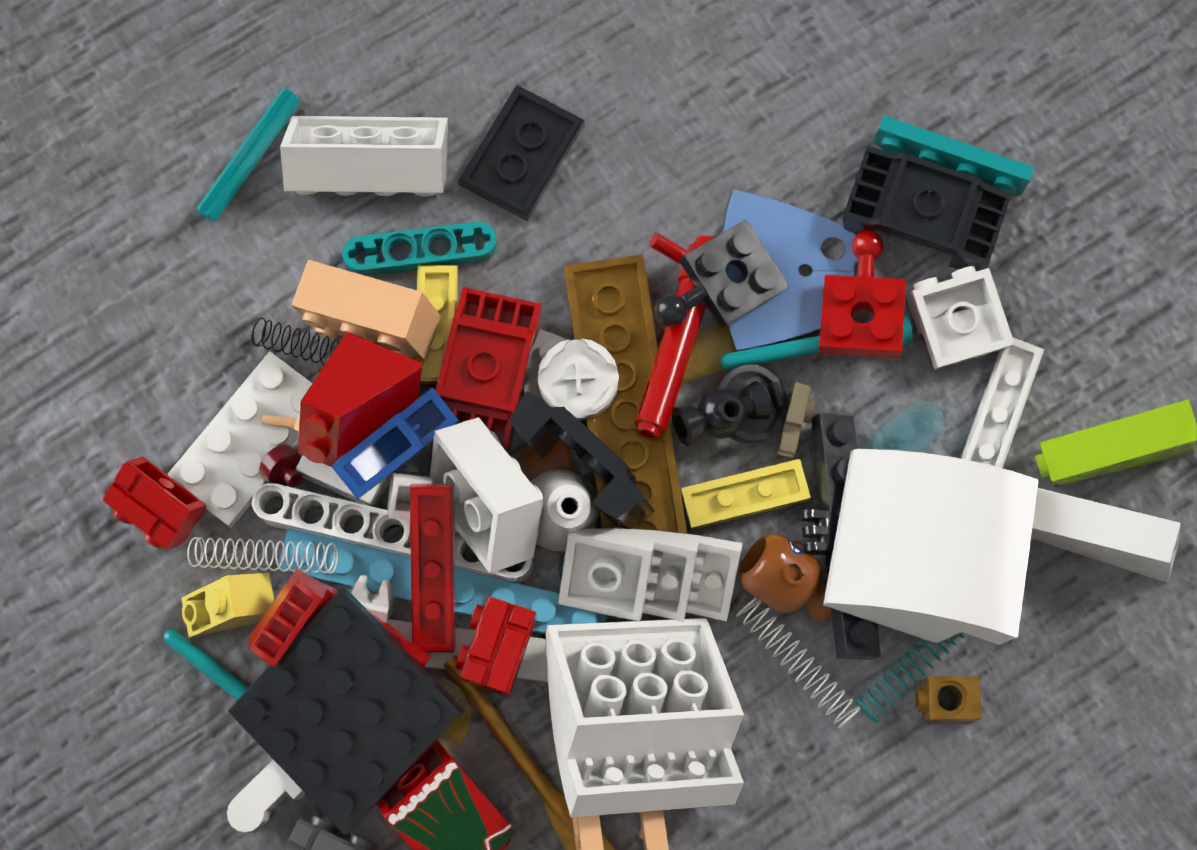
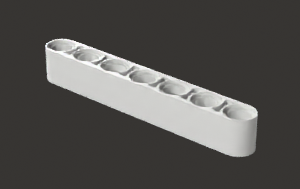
M273 483L262 485L255 491L252 497L254 512L266 524L284 530L289 528L411 558L410 520L388 518V510ZM273 497H282L284 501L281 510L275 514H266L265 505L267 501ZM310 507H323L324 513L320 521L314 524L305 523L304 515ZM358 515L364 518V524L358 532L353 534L344 532V523L349 517ZM389 526H402L404 528V535L398 542L387 543L383 540V534ZM454 526L455 569L518 584L530 577L533 571L532 558L526 560L524 567L520 571L509 572L501 569L491 574L481 561L475 563L465 561L463 559V552L468 544Z

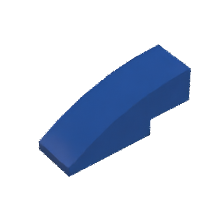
M431 388L331 467L356 499H359L433 443L435 431L455 425L460 421L436 390Z

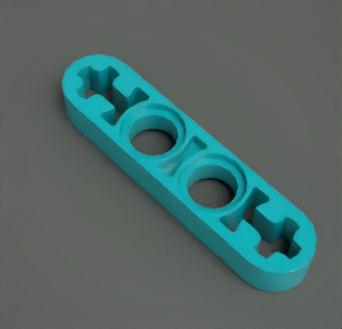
M471 222L357 236L345 243L342 257L346 268L350 272L370 276L418 270V265L453 266L483 262L494 256L498 243L495 231L490 225L484 222ZM482 234L484 240H487L484 243V249L476 250L475 244L471 243L475 241V235ZM455 236H461L462 243H470L462 244L464 253H458V244ZM436 238H445L451 243V249L445 255L436 256L429 251L430 243ZM399 242L409 244L412 248L410 256L402 261H396L389 255L391 247ZM382 245V253L385 262L379 263L378 255H372L379 254L376 247ZM364 248L366 254L371 255L365 257L364 264H358L355 258H351L357 256V249Z

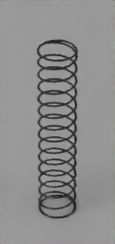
M261 317L254 324L251 334V341L254 346L260 347L263 345L266 350L273 348L275 352L282 351L285 355L292 353V356L295 358L301 356L304 361L311 358L313 363L321 362L323 366L325 365L322 363V359L329 347L328 336H325L322 340L319 352L320 360L314 361L312 357L320 341L318 333L312 338L310 357L305 359L302 354L307 349L310 341L309 330L302 336L300 355L295 356L293 351L300 340V328H296L293 332L290 344L291 352L285 353L283 349L291 336L290 325H287L283 330L281 349L275 350L274 346L281 335V323L278 322L274 326L271 336L272 346L270 348H267L264 344L272 331V321H266ZM263 319L265 325L262 330V338L256 344L254 341V329L258 321ZM270 321V331L266 340L264 341L263 338L266 332V325ZM280 324L278 338L273 344L274 331L277 325ZM287 327H289V336L283 346V336ZM299 330L297 343L292 350L295 332ZM308 332V341L302 352L303 339ZM316 335H318V342L312 354L313 341ZM328 338L326 350L321 357L323 343ZM335 339V340L333 341L332 345H331L330 352H329V358H330V356H331L332 348H333V345H334L335 341L337 340V346H338V344H339V340H338V339Z

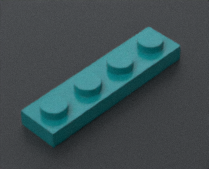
M883 115L873 144L880 146L884 151L905 153L979 178L984 183L993 185L994 188L1011 195L1015 193L1022 195L1035 169L1033 166Z

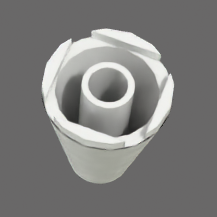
M557 469L542 473L531 481L532 485H536L540 489L544 500L538 527L537 545L550 551H566L568 533L577 532L582 529H597L600 522V510L592 503L597 497V492L585 477L570 470ZM563 500L568 501L571 505V515L562 511L561 503Z

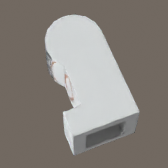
M400 470L392 473L387 503L388 518L410 520V485L432 484V480L430 477H427V474Z
M272 760L231 801L227 810L228 821L237 831H259L269 822L271 811L288 795L293 799L300 800L305 793Z

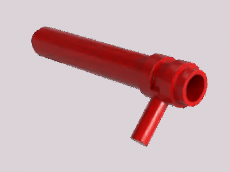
M655 233L649 242V247L681 264L679 259L714 237L698 236L689 245L687 250L661 234ZM683 266L678 277L680 286L676 296H681L695 287ZM704 301L687 310V316L680 325L665 328L634 422L637 427L636 433L645 439L658 440L660 435L666 432L707 306Z

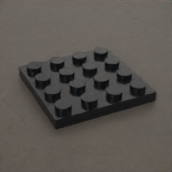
M343 588L328 601L295 637L275 667L270 665L228 712L331 822L346 835L360 823L465 710L347 588Z

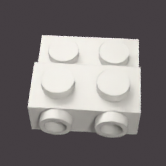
M974 266L966 267L951 273L953 279L938 283L937 277L920 281L913 285L915 290L906 296L918 335L923 334L934 370L1015 345L989 268L976 272Z

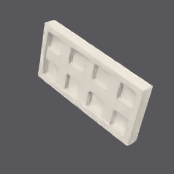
M269 351L167 475L204 502L207 506L206 509L232 528L252 504V497L255 491L262 485L268 484L259 471L260 463L264 456L279 445H290L294 450L298 448L299 431L283 426L264 425L261 423L262 415L286 416L297 419L300 413V401L312 383Z

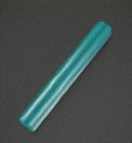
M286 88L279 91L197 206V211L202 217L211 222L217 221L300 104V100L295 93Z

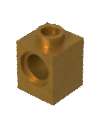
M928 676L922 679L921 687H916L915 707L917 712H922L923 722H974L981 720L980 676ZM941 688L949 689L955 695L956 705L952 711L943 709L938 703L937 695Z

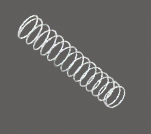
M194 537L189 542L187 549L189 564L192 567L200 566L201 568L208 566L217 568L219 566L221 569H226L227 567L236 569L239 567L241 570H245L249 567L251 570L259 568L265 571L269 568L271 571L280 569L282 572H286L290 569L294 572L295 570H292L290 567L295 555L298 569L306 573L310 570L312 573H317L320 570L324 574H332L336 569L338 552L335 544H328L325 550L322 542L318 544L316 550V561L319 568L317 571L311 570L315 558L313 542H310L306 548V562L308 566L306 571L301 569L305 556V547L301 541L297 544L295 552L292 541L287 543L285 550L282 541H279L275 548L272 540H269L266 547H264L262 540H259L256 546H254L252 539H249L244 546L242 539H239L234 545V541L231 538L224 544L222 538H219L214 543V540L209 537L205 543L202 537ZM194 539H197L194 548L196 565H192L189 559V548ZM212 540L213 554L210 562H208L206 547L208 541ZM221 540L223 543V554L218 563L216 548L218 541ZM229 540H231L233 544V553L230 563H228L226 556V548ZM198 541L201 547L199 562L196 555ZM239 541H241L243 545V553L240 563H238L236 556V549ZM251 541L253 554L248 564L246 550L248 542ZM259 542L263 546L260 564L257 561V546ZM269 542L272 543L273 547L270 564L267 561V546ZM279 543H282L283 555L279 565L277 548ZM289 543H291L293 547V556L290 565L288 564L287 560V550ZM301 543L303 546V557L299 566L297 552ZM312 544L313 558L311 565L309 566L308 548L309 545ZM320 544H322L323 546V559L321 566H319L318 562V550ZM332 545L333 561L328 570L326 554L329 546ZM335 551H336V562H335V566H334L333 571L329 572V571L331 570V568L333 567V564H334V561H335ZM245 553V561L247 563V567L242 568L240 564L242 563ZM255 553V560L258 567L251 568L250 565L253 561ZM265 553V560L268 567L262 569L260 565L262 564ZM235 554V560L238 566L231 567L230 564L232 563ZM274 554H275L276 564H277V566H278V568H276V569L270 568V566H271V564H272V562H273V559H274ZM204 555L206 562L208 564L206 566H202L200 564L203 560ZM215 555V560L218 565L211 566L210 563L212 562L213 557ZM284 555L286 559V564L288 566V568L285 570L280 568L284 560ZM225 556L227 566L222 567L220 564ZM323 563H324L326 572L321 570V568H322V566H323Z
M755 597L736 615V617L742 615L743 613L754 607L753 610L744 619L743 624L745 625L754 620L755 618H757L758 616H760L762 613H764L751 628L750 632L753 633L759 630L771 621V623L758 637V641H761L769 635H771L776 630H778L777 633L767 643L765 649L771 648L772 646L780 642L782 639L787 637L774 652L773 657L779 656L784 651L795 645L781 661L780 666L785 665L786 663H788L789 661H791L803 652V654L788 670V674H791L810 661V663L796 678L795 682H799L800 680L811 674L813 671L818 669L817 672L803 687V691L807 690L808 688L816 684L818 681L826 677L824 681L819 685V687L810 696V699L815 698L823 691L834 685L832 689L827 693V695L818 704V707L823 706L831 699L842 693L840 697L835 701V703L826 712L825 716L831 714L839 707L850 701L848 705L843 709V711L833 721V724H836L837 722L845 718L847 715H849L837 727V729L841 728L861 708L856 707L844 716H842L841 718H839L852 703L853 699H848L836 708H834L833 710H831L844 695L845 690L836 693L831 698L823 702L828 697V695L834 690V688L837 685V682H833L832 684L828 685L826 688H824L815 695V693L829 678L830 674L828 673L807 687V685L822 669V665L817 666L816 668H814L813 670H811L806 675L800 678V676L806 671V669L811 665V663L815 659V657H811L805 662H803L801 665L793 669V667L807 652V649H803L802 651L791 657L789 660L784 662L786 658L792 653V651L797 647L800 640L795 641L787 648L776 654L779 651V649L785 644V642L790 638L792 632H789L788 634L777 640L775 643L768 646L772 642V640L779 634V632L784 628L785 624H781L773 631L762 637L766 630L777 619V616H774L768 621H766L764 624L753 630L755 626L760 622V620L770 610V608L768 607L746 622L749 616L762 602L758 600L756 603H754L757 600V598Z

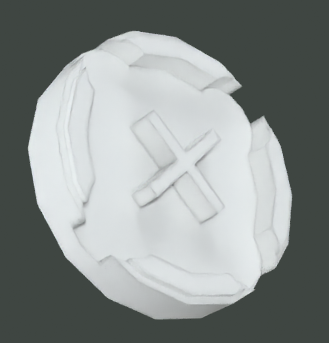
M588 339L566 340L559 342L547 351L539 364L537 382L541 398L546 404L551 407L564 406L578 420L596 417L610 406L617 394L619 375L615 359L605 347Z

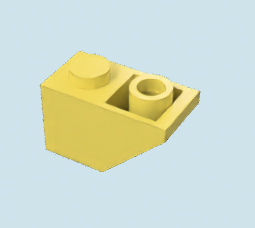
M269 573L227 575L182 597V617L187 626L188 637H199L260 621L274 601Z

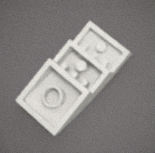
M603 528L582 529L577 532L568 533L558 604L633 621H640L642 613L684 622L686 613L727 622L743 543L700 535L656 530Z

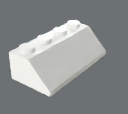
M292 116L280 146L284 191H296L300 195H313L317 192H335L342 196L354 195L357 192H374L379 196H391L397 192H411L422 197L443 193L447 166L448 118Z

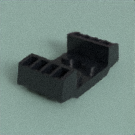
M867 146L842 217L845 230L856 235L861 231H874L876 229L952 255L949 267L960 270L974 266L977 272L984 270L989 265L1012 195L985 184L979 178L905 153H891Z
M526 392L509 421L519 435L541 458L560 439L579 459H582L587 454L590 459L586 463L608 484L592 503L604 516L622 529L634 528L655 512L637 489L636 476L616 453L564 406L551 407L530 392Z

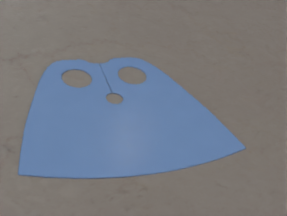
M733 189L723 232L747 219L789 286L785 291L729 324L736 350L767 345L820 329L825 275L854 276V265L859 259L854 256L851 245L856 235L845 230L844 226L817 214L777 200ZM827 238H838L845 244L846 253L839 260H830L822 254L821 244ZM728 264L726 266L728 278L735 283H741V270L735 265ZM803 264L809 265L812 268V274L807 277L800 275L799 267Z

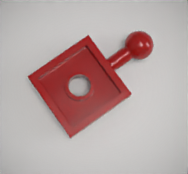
M861 231L854 237L851 245L854 256L859 259L857 276L825 275L819 354L901 359L906 279L874 277V262L883 252V240L874 231ZM857 310H867L873 314L874 318L868 323H858L851 315Z

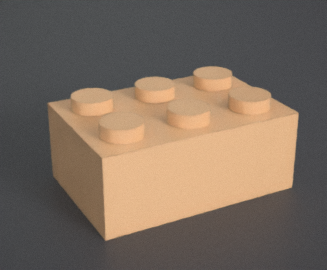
M311 260L307 261L291 304L303 316L302 322L315 328L314 333H318L323 338L328 336L329 340H335L338 336L344 337L346 332L409 358L414 357L426 361L441 319V315L423 292Z

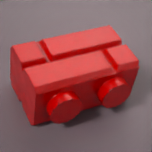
M143 456L126 461L122 465L114 479L115 482L110 485L102 499L113 508L112 513L115 518L123 523L135 525L145 533L144 539L150 545L160 549L165 548L166 550L183 544L195 527L194 524L200 519L207 507L204 502Z
M491 596L487 597L485 606L477 604L469 626L470 629L476 630L471 646L463 644L455 669L461 670L459 677L461 681L510 697L537 619V613Z

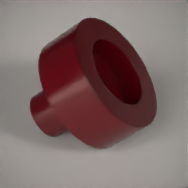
M279 445L270 450L262 459L259 467L260 474L268 483L295 487L302 480V475L296 470L301 456L290 445Z

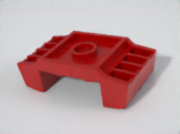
M463 287L457 310L453 317L435 390L460 422L457 424L479 417L489 431H493L497 435L500 445L504 450L510 452L515 428L509 419L519 403L531 348L534 345L540 327L542 303Z
M296 568L249 636V649L275 667L295 637L338 591ZM373 615L424 668L432 656L409 641L400 631Z

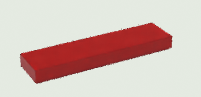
M411 484L412 643L425 652L454 653V484Z

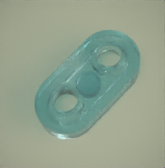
M928 401L913 403L878 431L871 442V449L884 450L885 444L892 443L899 451H922L940 435L944 428L945 419L941 409ZM919 418L924 419L928 424V429L919 430L915 426V420Z

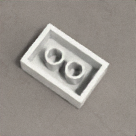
M479 417L435 431L430 470L432 484H454V526L487 571L491 574L534 558L536 540L539 536L538 527L541 509L544 506L540 489L536 485L531 484L521 471L517 460L508 455L500 445L497 435L493 431H489Z

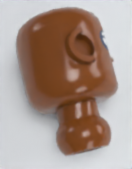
M770 533L760 537L750 547L741 562L738 572L739 581L743 589L772 609L783 614H790L804 607L807 615L813 620L824 622L832 617L831 608L823 605L827 583H820L822 574L821 562L813 555L804 552L801 541H791L782 535Z

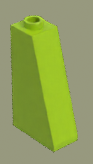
M1189 399L1040 442L1043 453L1035 455L1042 479L1050 477L1052 485L1055 487L1196 452L1197 423Z

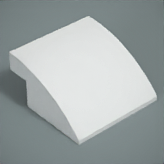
M854 449L851 451L823 605L934 643H938L961 632L998 645L1017 638L1038 479L988 464L955 457L899 450Z
M707 618L684 619V622L678 620L547 625L546 657L551 720L557 761L570 818L734 805L744 782L731 747L744 713Z

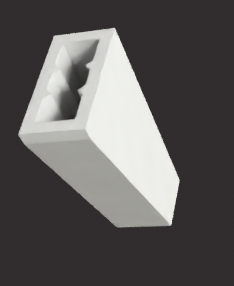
M1037 488L1031 539L1160 581L1169 582L1179 544L1181 523Z

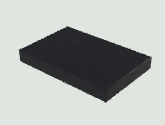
M516 85L458 180L459 186L528 221L585 126V120Z

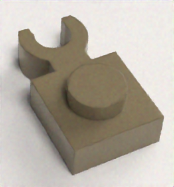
M797 382L794 384L777 456L793 459L802 424H810L816 400L808 399L811 390L809 385Z

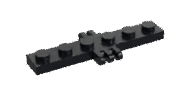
M818 413L812 417L811 425L821 510H803L800 512L802 522L815 523V526H805L802 528L803 537L817 539V542L805 543L804 552L811 555H825L827 575H829L850 453L857 449L854 416ZM831 608L837 659L873 660L881 657L877 623Z

